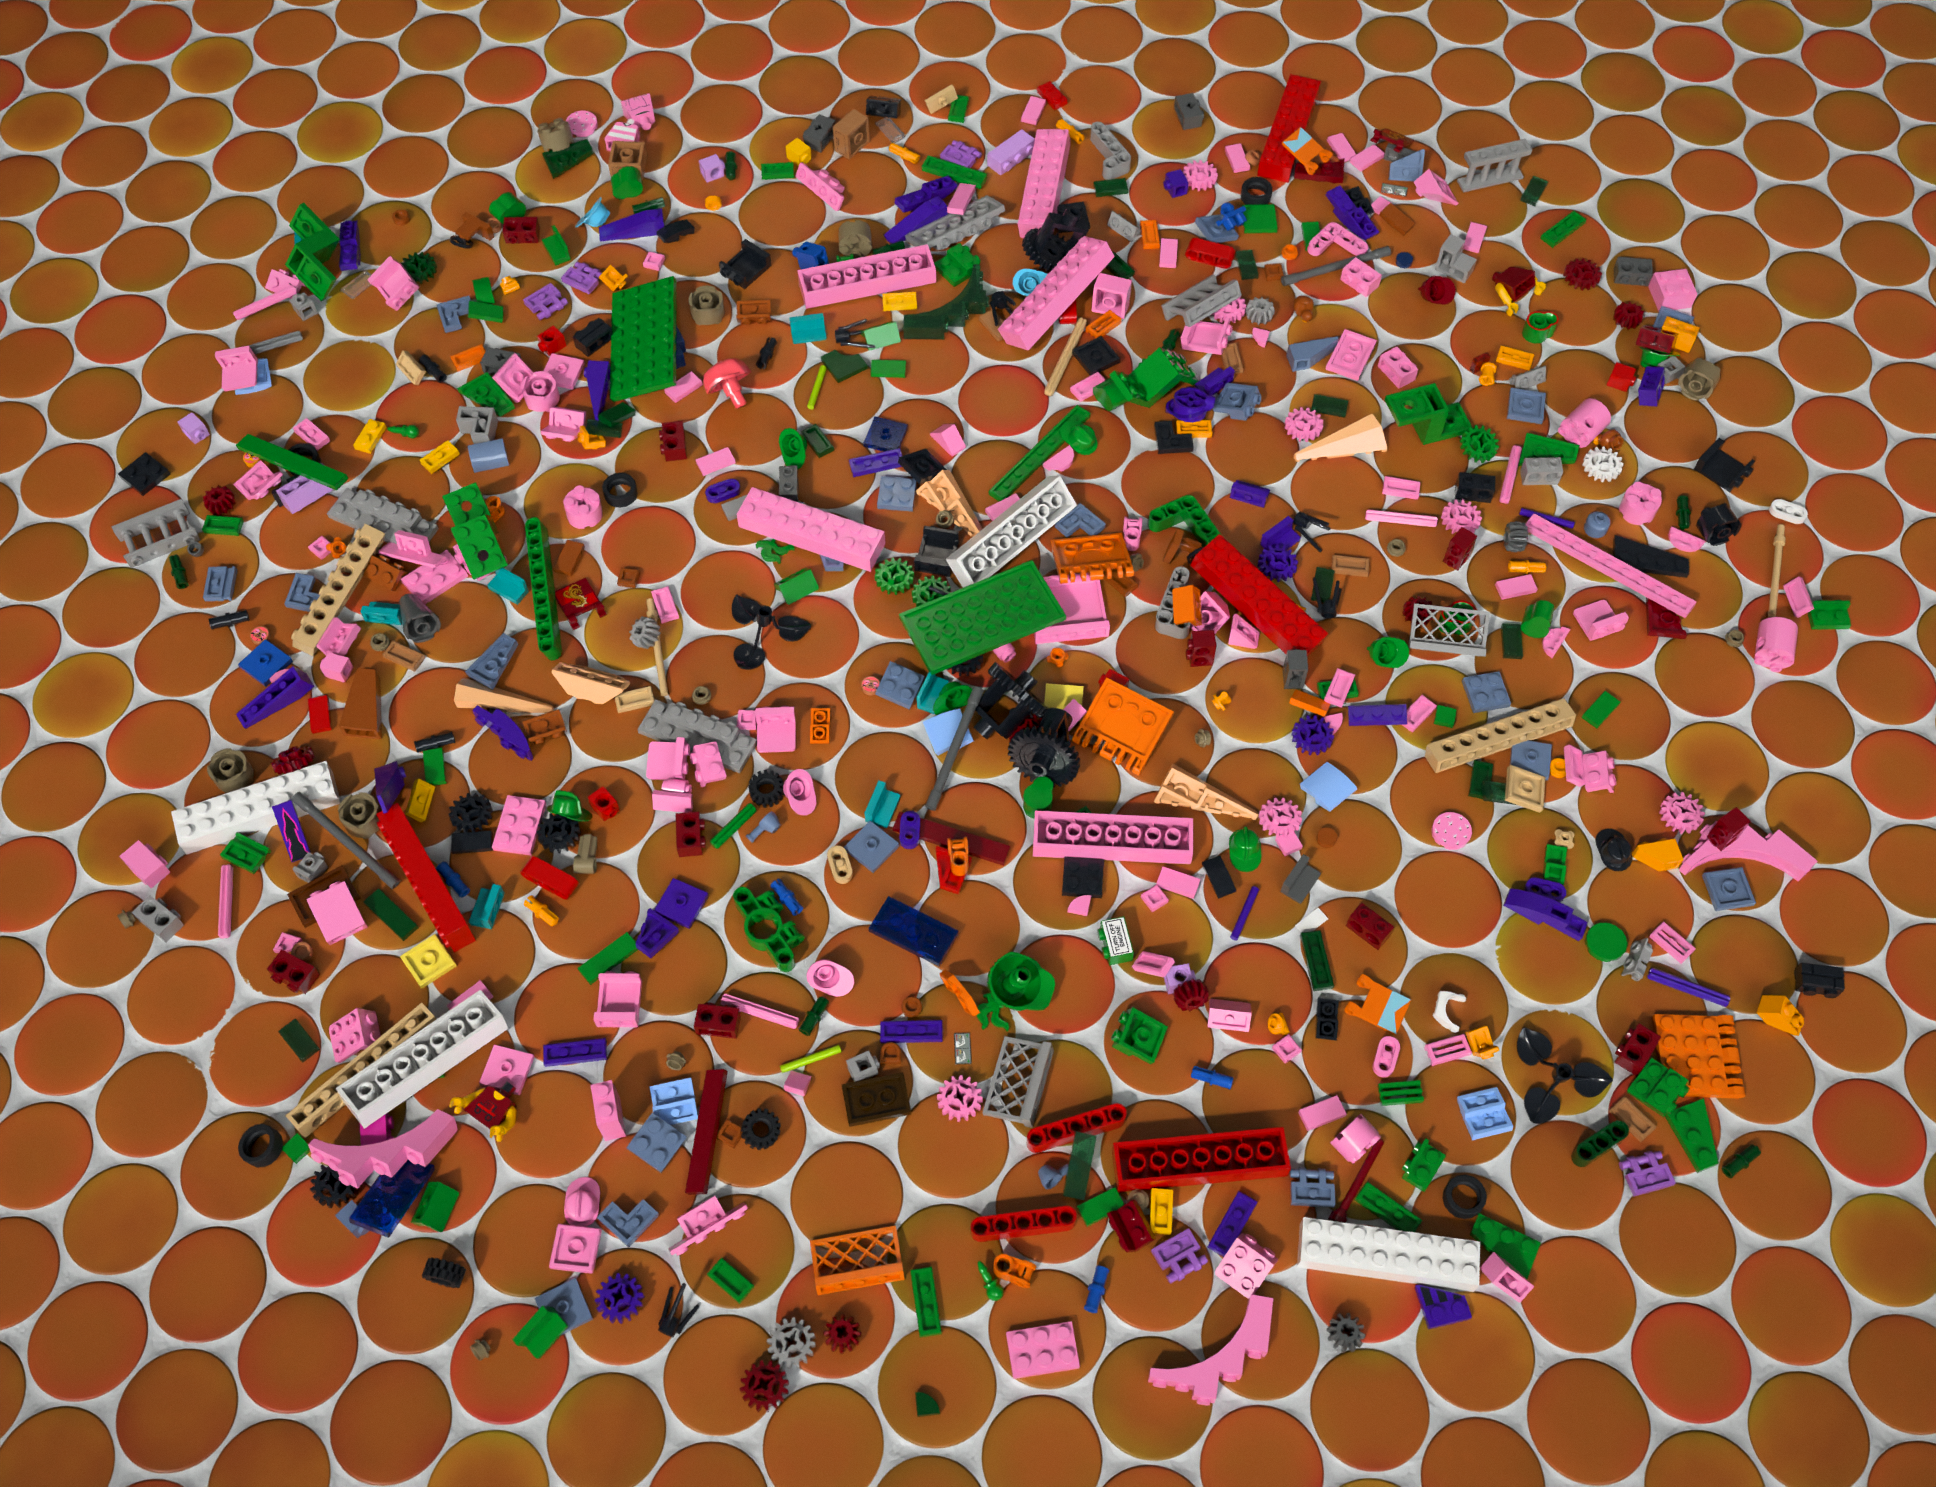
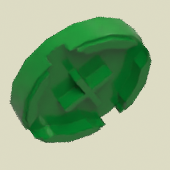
M1598 923L1593 925L1586 934L1585 945H1587L1590 955L1597 960L1603 962L1616 961L1622 957L1627 949L1626 936L1616 925Z

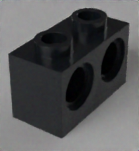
M1459 472L1455 483L1454 499L1491 503L1495 492L1496 476Z

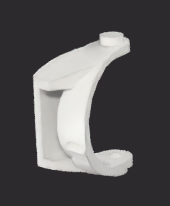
M1440 991L1437 994L1438 998L1433 1017L1443 1027L1456 1033L1460 1027L1449 1020L1446 1014V1004L1450 999L1465 1002L1466 997L1463 994L1458 995L1452 992Z

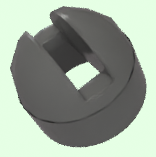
M193 541L188 545L187 551L194 557H200L204 552V547L199 542Z

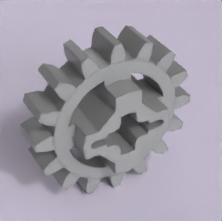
M795 1317L792 1318L791 1323H788L786 1318L783 1319L782 1326L776 1323L777 1330H770V1335L773 1338L767 1339V1343L772 1345L768 1348V1352L774 1353L771 1357L772 1360L776 1361L779 1359L778 1364L781 1367L784 1363H787L788 1369H791L794 1363L797 1368H800V1361L808 1363L806 1356H813V1351L810 1348L816 1347V1343L811 1341L815 1338V1334L809 1333L811 1326L808 1325L804 1328V1320L796 1323ZM792 1329V1331L784 1333V1331ZM802 1333L806 1337V1345L800 1341ZM794 1339L796 1345L788 1347L787 1341L792 1342ZM777 1341L783 1346L781 1353L777 1350ZM797 1353L800 1354V1355H798V1356H796V1357L790 1358V1357H791L792 1355H794V1354H797Z

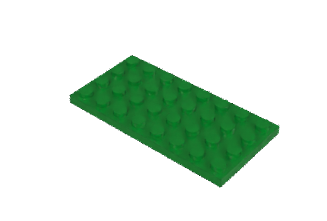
M667 277L612 293L611 401L616 402L676 386L675 277Z
M1033 560L902 612L899 614V619L930 674L934 675L1066 620V614Z

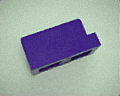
M1228 367L1224 371L1221 368H1217L1195 384V388L1213 396L1222 390L1226 383L1233 382L1235 370L1232 367Z
M1236 480L1232 485L1230 498L1264 508L1270 489Z
M1287 516L1262 535L1260 545L1268 550L1269 546H1272L1273 549L1276 545L1280 549L1286 546L1285 550L1287 551L1298 543L1301 537L1292 529L1294 520Z

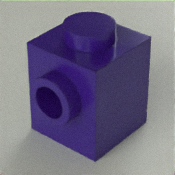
M1179 169L1166 173L1163 184L1171 197L1175 198L1187 194L1189 182L1182 170Z

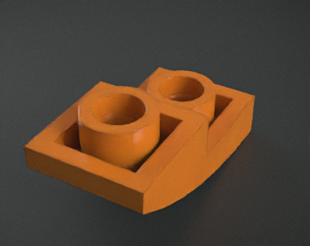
M811 708L810 744H829L830 708Z

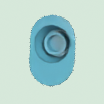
M602 197L577 222L575 227L580 226L582 223L593 227H598L605 223L610 215V211L601 203Z
M1032 269L1019 270L1013 278L1014 289L1021 295L1029 296L1035 287L1043 281L1047 273Z

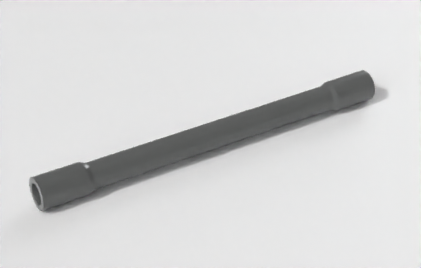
M1385 246L1313 269L1282 276L1281 283L1283 286H1288L1305 279L1343 269L1355 257L1362 262L1391 255V250L1389 246Z
M973 686L942 768L925 804V807L929 810L936 811L947 778L975 709L984 692L980 687Z
M299 791L292 797L291 800L312 816L374 871L391 889L399 885L400 880L392 872L384 868L314 806L304 794Z

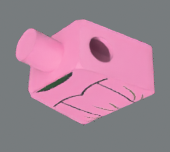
M649 93L621 101L624 116L627 120H634L638 128L642 127L643 130H649L651 124L655 123Z

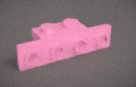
M800 163L795 177L835 211H839L844 200V196L840 193H843L845 187L840 184L839 180L829 175L828 171L824 169L813 171L804 163Z
M402 530L394 533L397 544L389 542L378 550L379 554L431 568L438 567L446 560L444 555L431 552L428 537Z
M713 1195L677 1217L687 1237L668 1248L671 1255L677 1254L678 1256L689 1249L688 1245L696 1242V1244L702 1242L708 1237L706 1234L713 1230L717 1232L723 1229L727 1221L732 1218L734 1220L741 1218L746 1214L747 1205L743 1202L725 1213L716 1196Z

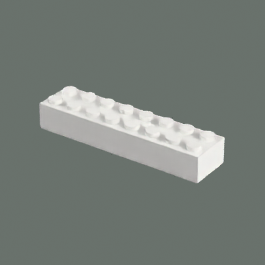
M1048 476L946 558L947 563L963 588L991 577L1077 506L1061 476Z
M327 761L171 811L178 844L187 855L234 839L237 832L245 836L278 825L272 806L290 801L299 791L319 810L341 803L333 771ZM293 802L298 818L308 815L307 812L303 811Z
M479 990L345 1081L336 1090L343 1102L365 1129L506 1031L508 1027L503 1015L485 994Z
M1303 1217L1299 1228L1297 1267L1474 1292L1479 1286L1480 1242Z

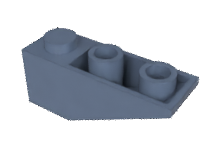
M1338 336L1289 345L1286 357L1292 372L1309 369L1332 353L1338 343Z

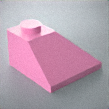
M1430 169L1414 181L1417 187L1415 190L1419 196L1451 205L1459 204L1446 181Z
M1205 591L1201 595L1202 625L1194 626L1190 623V628L1193 631L1214 630L1216 634L1230 618L1228 605L1216 592Z

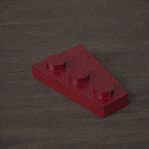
M1345 158L1339 159V162H1331L1329 160L1327 163L1317 164L1318 169L1315 170L1313 175L1307 173L1302 163H1296L1294 179L1343 183Z
M1646 597L1647 636L1686 639L1687 633L1682 629L1680 617L1675 612Z

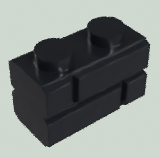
M869 96L867 98L866 115L896 119L900 116L901 99L877 98V96Z
M597 318L595 321H590L584 329L575 333L573 336L574 344L578 350L589 357L611 340L613 331L607 323Z
M1800 963L1794 970L1796 980L1795 991L1803 992L1804 995L1813 996L1821 994L1826 998H1836L1845 989V982L1843 980L1844 969L1841 967Z

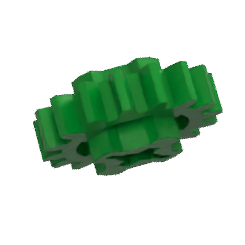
M1477 425L1473 429L1469 427L1460 439V443H1462L1460 449L1465 450L1463 455L1468 454V459L1474 458L1475 463L1478 460L1481 463H1484L1485 460L1490 461L1496 455L1499 448L1496 445L1499 440L1494 439L1496 434H1490V428L1487 431L1484 430L1483 425L1480 429Z
M892 557L890 562L885 559V564L879 563V568L875 569L874 576L876 585L881 587L882 592L887 590L888 594L894 592L897 595L898 591L904 593V588L910 589V584L914 583V571H912V565L908 566V561L902 563L901 558L895 561L894 557Z
M933 575L931 579H928L926 576L924 581L919 579L918 585H913V603H916L917 607L943 596L928 589L929 586L948 594L951 593V587L947 586V581L941 582V577L936 580Z

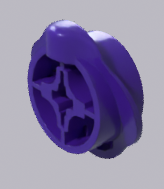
M1181 388L1176 391L1174 398L1167 402L1165 411L1184 422H1199L1206 417L1207 411L1214 408L1216 398L1198 388Z

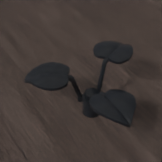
M737 594L734 597L732 603V616L734 620L740 624H748L751 620L758 623L754 646L741 644L734 650V660L741 669H755L764 662L765 652L757 648L762 627H767L772 622L776 629H780L779 636L786 641L792 642L800 640L811 629L810 623L793 616L781 617L777 624L775 616H772V609L769 606H761L756 601L743 598Z
M1524 1027L1517 1038L1519 1058L1529 1066H1534L1540 1061L1541 1064L1554 1068L1552 1070V1078L1555 1081L1547 1092L1543 1088L1535 1087L1530 1089L1524 1097V1107L1532 1123H1545L1557 1115L1560 1110V1100L1555 1095H1551V1092L1559 1083H1564L1570 1078L1575 1080L1574 1087L1576 1091L1588 1098L1599 1095L1612 1083L1613 1078L1605 1070L1592 1063L1582 1062L1575 1065L1572 1069L1566 1063L1558 1065L1557 1063L1544 1061L1543 1059H1547L1551 1055V1042L1543 1034Z

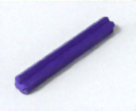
M1651 968L1648 972V979L1724 1007H1727L1730 1002V996L1655 968Z

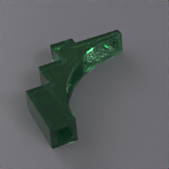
M973 264L972 275L968 284L952 301L932 311L904 315V339L944 340L945 333H948V327H965V320H969V314L986 313V307H989V297H986V290H983V284H980V282H983V271H980V264Z

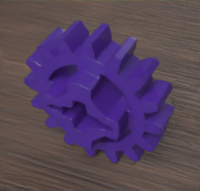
M1278 545L1274 549L1272 546H1269L1268 550L1263 549L1262 554L1259 555L1257 566L1260 567L1259 570L1264 572L1266 577H1270L1271 581L1274 578L1277 582L1280 579L1287 581V577L1292 578L1293 573H1296L1298 564L1296 554L1291 555L1292 550L1286 551V546H1283L1282 549Z
M1307 715L1305 720L1300 718L1298 723L1295 722L1291 733L1293 736L1292 742H1297L1295 747H1301L1302 753L1307 750L1309 755L1312 752L1319 755L1320 750L1325 753L1327 748L1331 747L1334 735H1332L1333 728H1329V722L1323 723L1324 718L1317 720V716L1314 715L1313 719H1310L1309 715Z
M617 1273L614 1280L611 1276H608L609 1282L607 1284L601 1282L603 1289L596 1290L600 1297L596 1298L595 1302L596 1304H601L597 1307L598 1312H603L602 1317L604 1319L609 1317L611 1323L618 1319L619 1323L623 1324V1318L631 1321L632 1313L635 1315L639 1314L636 1308L643 1307L642 1302L639 1300L644 1298V1294L638 1293L643 1289L640 1284L636 1285L638 1282L636 1278L630 1280L628 1274L621 1278V1275ZM629 1287L633 1290L634 1297L628 1295ZM623 1295L624 1299H619L617 1302L616 1297L620 1298ZM605 1300L611 1302L610 1310L607 1308Z

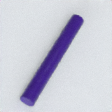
M1521 508L1519 515L1526 517L1536 514L1553 524L1573 529L1575 524L1573 521Z
M1255 886L1251 887L1230 936L1232 940H1238L1259 892V889Z

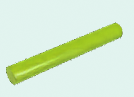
M821 365L807 405L809 409H814L827 369L824 365Z
M836 1045L780 1065L782 1074L841 1053L840 1046Z

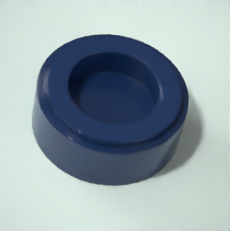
M1401 252L1397 255L1395 263L1398 267L1406 269L1412 265L1413 257L1407 252Z

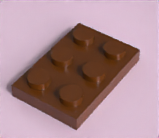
M343 865L287 894L305 928L317 922L306 900L310 898L312 893L319 890L323 892L329 889L331 884L345 881L354 901L361 899Z

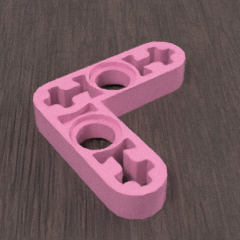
M1334 222L1326 225L1309 242L1307 247L1308 253L1313 256H1319L1333 242L1355 256L1364 254L1368 250L1366 242ZM1321 237L1326 238L1328 241L1322 240Z

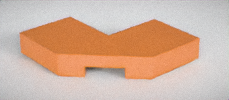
M947 970L939 973L947 990L957 996L964 1011L971 1016L979 1014L980 1012L971 995L954 974Z

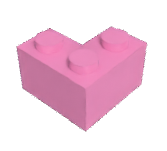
M138 840L119 857L145 885L152 889L170 873L166 867L168 863L161 855L158 856L148 843L144 846Z

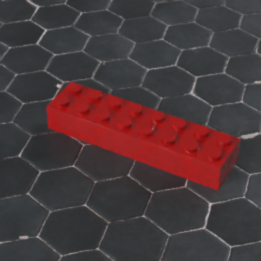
M1290 74L1259 162L1257 176L1289 183L1297 158L1281 143L1300 127L1304 131L1307 130L1318 98L1320 80Z
M1217 535L1195 555L1190 566L1285 654H1287V650L1300 649L1307 650L1308 657L1327 637L1328 633L1222 535Z
M398 802L392 805L387 813H383V811L377 813L376 815L380 821L376 823L446 948L451 946L455 953L475 942L476 939Z
M1284 1127L1115 1142L1112 1146L1118 1192L1286 1177L1291 1170Z

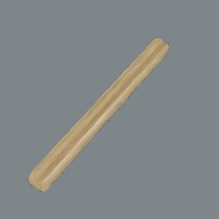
M1080 317L1045 387V395L1053 396L1072 356V351L1076 348L1087 325L1085 318Z

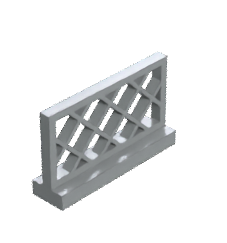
M1414 603L1408 647L1410 649L1486 657L1490 612ZM1418 608H1424L1430 614L1423 621L1417 616ZM1440 610L1448 615V618L1442 623L1434 616ZM1459 612L1463 613L1467 618L1461 625H1458L1453 618ZM1476 615H1485L1484 624L1477 627L1472 619ZM1432 617L1438 626L1429 631L1423 623ZM1451 619L1457 628L1448 634L1442 625ZM1470 621L1476 630L1467 636L1461 627ZM1421 625L1428 634L1422 638H1415V629ZM1440 627L1446 636L1441 640H1436L1432 633ZM1459 629L1465 638L1460 642H1455L1451 635ZM1477 631L1482 636L1481 645L1474 644L1470 640V637Z
M1004 1036L983 1109V1115L1023 1123L1025 1127L1033 1128L1054 1053L1052 1043L1043 1041L1042 1044ZM1008 1043L1015 1044L1020 1049L1010 1056L1006 1051ZM1030 1048L1039 1049L1037 1055L1029 1060L1025 1051ZM1023 1054L1027 1061L1016 1067L1012 1059ZM1010 1061L1014 1069L1003 1074L1001 1071L1002 1065ZM1030 1065L1033 1070L1032 1074L1023 1078L1019 1071ZM1017 1073L1021 1081L1011 1086L1007 1078ZM1004 1080L1009 1088L998 1094L995 1089L996 1085ZM1024 1084L1027 1092L1018 1098L1014 1090ZM1012 1092L1016 1100L1005 1106L1001 1098ZM999 1099L1003 1108L998 1111L989 1110L990 1105ZM1019 1104L1022 1108L1020 1117L1011 1115L1009 1109Z

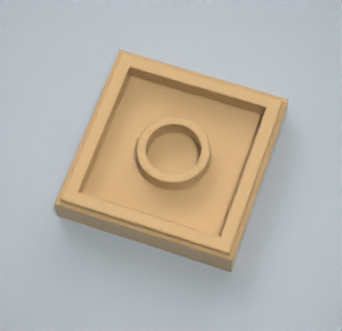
M1510 765L1507 768L1505 801L1540 813L1544 807L1545 777Z

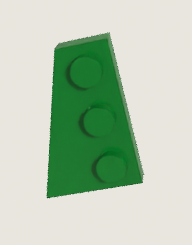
M488 372L457 388L460 394L483 407L494 408L496 415L500 417L515 409L512 401Z
M1526 433L1518 466H1522L1525 458L1561 457L1562 464H1574L1580 445Z
M1704 1098L1675 1109L1672 1114L1667 1113L1665 1115L1697 1173L1712 1168L1719 1163Z
M1479 1213L1475 1219L1470 1236L1479 1241L1480 1245L1489 1253L1495 1252L1528 1279L1541 1242Z

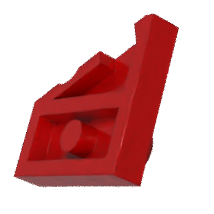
M936 846L940 889L959 895L967 873L963 876L954 875L951 871L948 849ZM968 856L969 868L972 863V857Z

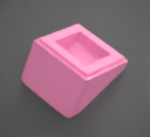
M791 1070L785 1081L784 1090L805 1096L811 1076Z

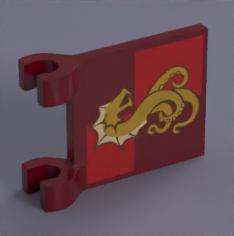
M1387 128L1382 130L1375 129L1373 132L1374 136L1370 140L1371 142L1378 143L1381 138L1396 144L1397 146L1393 151L1401 153L1404 147L1414 142L1413 139Z
M586 577L555 591L556 601L573 630L580 628L576 617L592 609H596L600 618L607 615L602 602L598 599Z

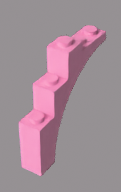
M1715 821L1711 826L1707 824L1700 831L1702 835L1698 840L1699 843L1693 849L1695 852L1692 855L1688 853L1683 858V865L1679 871L1686 875L1694 868L1709 861L1722 858H1745L1772 865L1799 882L1818 861L1780 829L1774 834L1770 832L1763 838L1751 827L1747 826L1735 842L1720 851L1707 838L1717 823Z
M437 1109L428 1119L414 1129L380 1143L363 1146H341L313 1139L308 1145L313 1160L318 1163H325L332 1170L338 1171L339 1180L344 1185H351L358 1189L374 1170L380 1175L385 1174L392 1178L407 1160L413 1164H420L426 1167L458 1129L455 1117Z
M1251 1294L1240 1329L1232 1340L1217 1354L1203 1362L1184 1368H1151L1148 1382L1153 1383V1386L1159 1388H1166V1385L1173 1386L1175 1390L1180 1392L1192 1390L1191 1399L1197 1400L1196 1403L1208 1406L1210 1403H1214L1217 1396L1219 1376L1222 1377V1380L1228 1382L1240 1380L1243 1371L1244 1353L1254 1359H1261V1356H1266L1269 1344L1273 1298Z

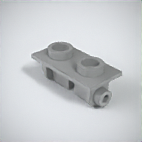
M1112 211L1107 226L1132 242L1135 235H1140V228L1121 217L1120 214Z
M1536 366L1525 373L1512 375L1509 378V382L1514 384L1517 389H1526L1546 381V366Z
M1648 938L1635 941L1631 945L1628 959L1623 965L1622 976L1630 974L1631 978L1635 981L1643 978L1647 966L1642 962L1648 963L1653 953L1652 945L1647 943Z

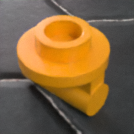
M507 276L501 280L500 286L504 295L520 289L515 277Z
M1222 692L1218 697L1214 694L1213 697L1215 699L1212 700L1218 710L1221 708L1223 711L1225 710L1223 705L1229 704L1232 701L1227 692Z
M1275 1013L1269 1017L1268 1029L1272 1034L1287 1035L1290 1033L1283 1013Z

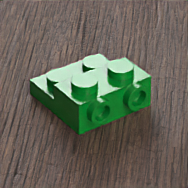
M958 243L948 249L947 255L934 262L936 270L955 287L979 273L981 261L977 255L973 256L970 253L967 245L962 246Z
M1133 1007L1123 1011L1118 1019V1022L1121 1023L1119 1030L1116 1029L1111 1037V1040L1114 1041L1112 1047L1128 1056L1134 1055L1150 1065L1153 1064L1168 1026Z
M1651 1058L1627 1089V1093L1664 1118L1667 1113L1672 1114L1675 1110L1677 1099L1679 1097L1684 1098L1690 1089L1688 1087L1689 1080L1673 1069H1668Z

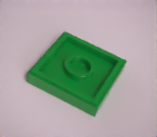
M1274 204L1242 205L1246 208L1243 215L1247 219L1243 224L1244 233H1277L1278 228Z

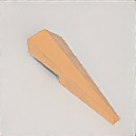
M1370 414L1294 453V459L1296 462H1300L1301 459L1309 458L1317 460L1318 457H1327L1328 459L1354 456L1355 453L1366 452V454L1379 450L1386 452L1387 445L1382 426L1374 415Z
M942 470L931 481H926L915 491L918 495L925 498L929 504L939 509V512L943 510L949 511L953 515V523L967 531V534L971 537L983 529L950 470Z
M462 678L456 685L454 702L457 708H475L478 705L481 708H495L502 712L549 713L554 710L553 705L496 687L492 690L471 679Z
M1173 763L1154 800L1158 804L1165 803L1176 807H1189L1193 810L1216 814H1230L1234 817L1241 816L1251 818L1252 820H1256L1258 812Z

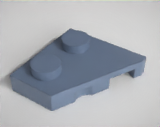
M1425 149L1390 163L1388 180L1414 182L1423 173Z

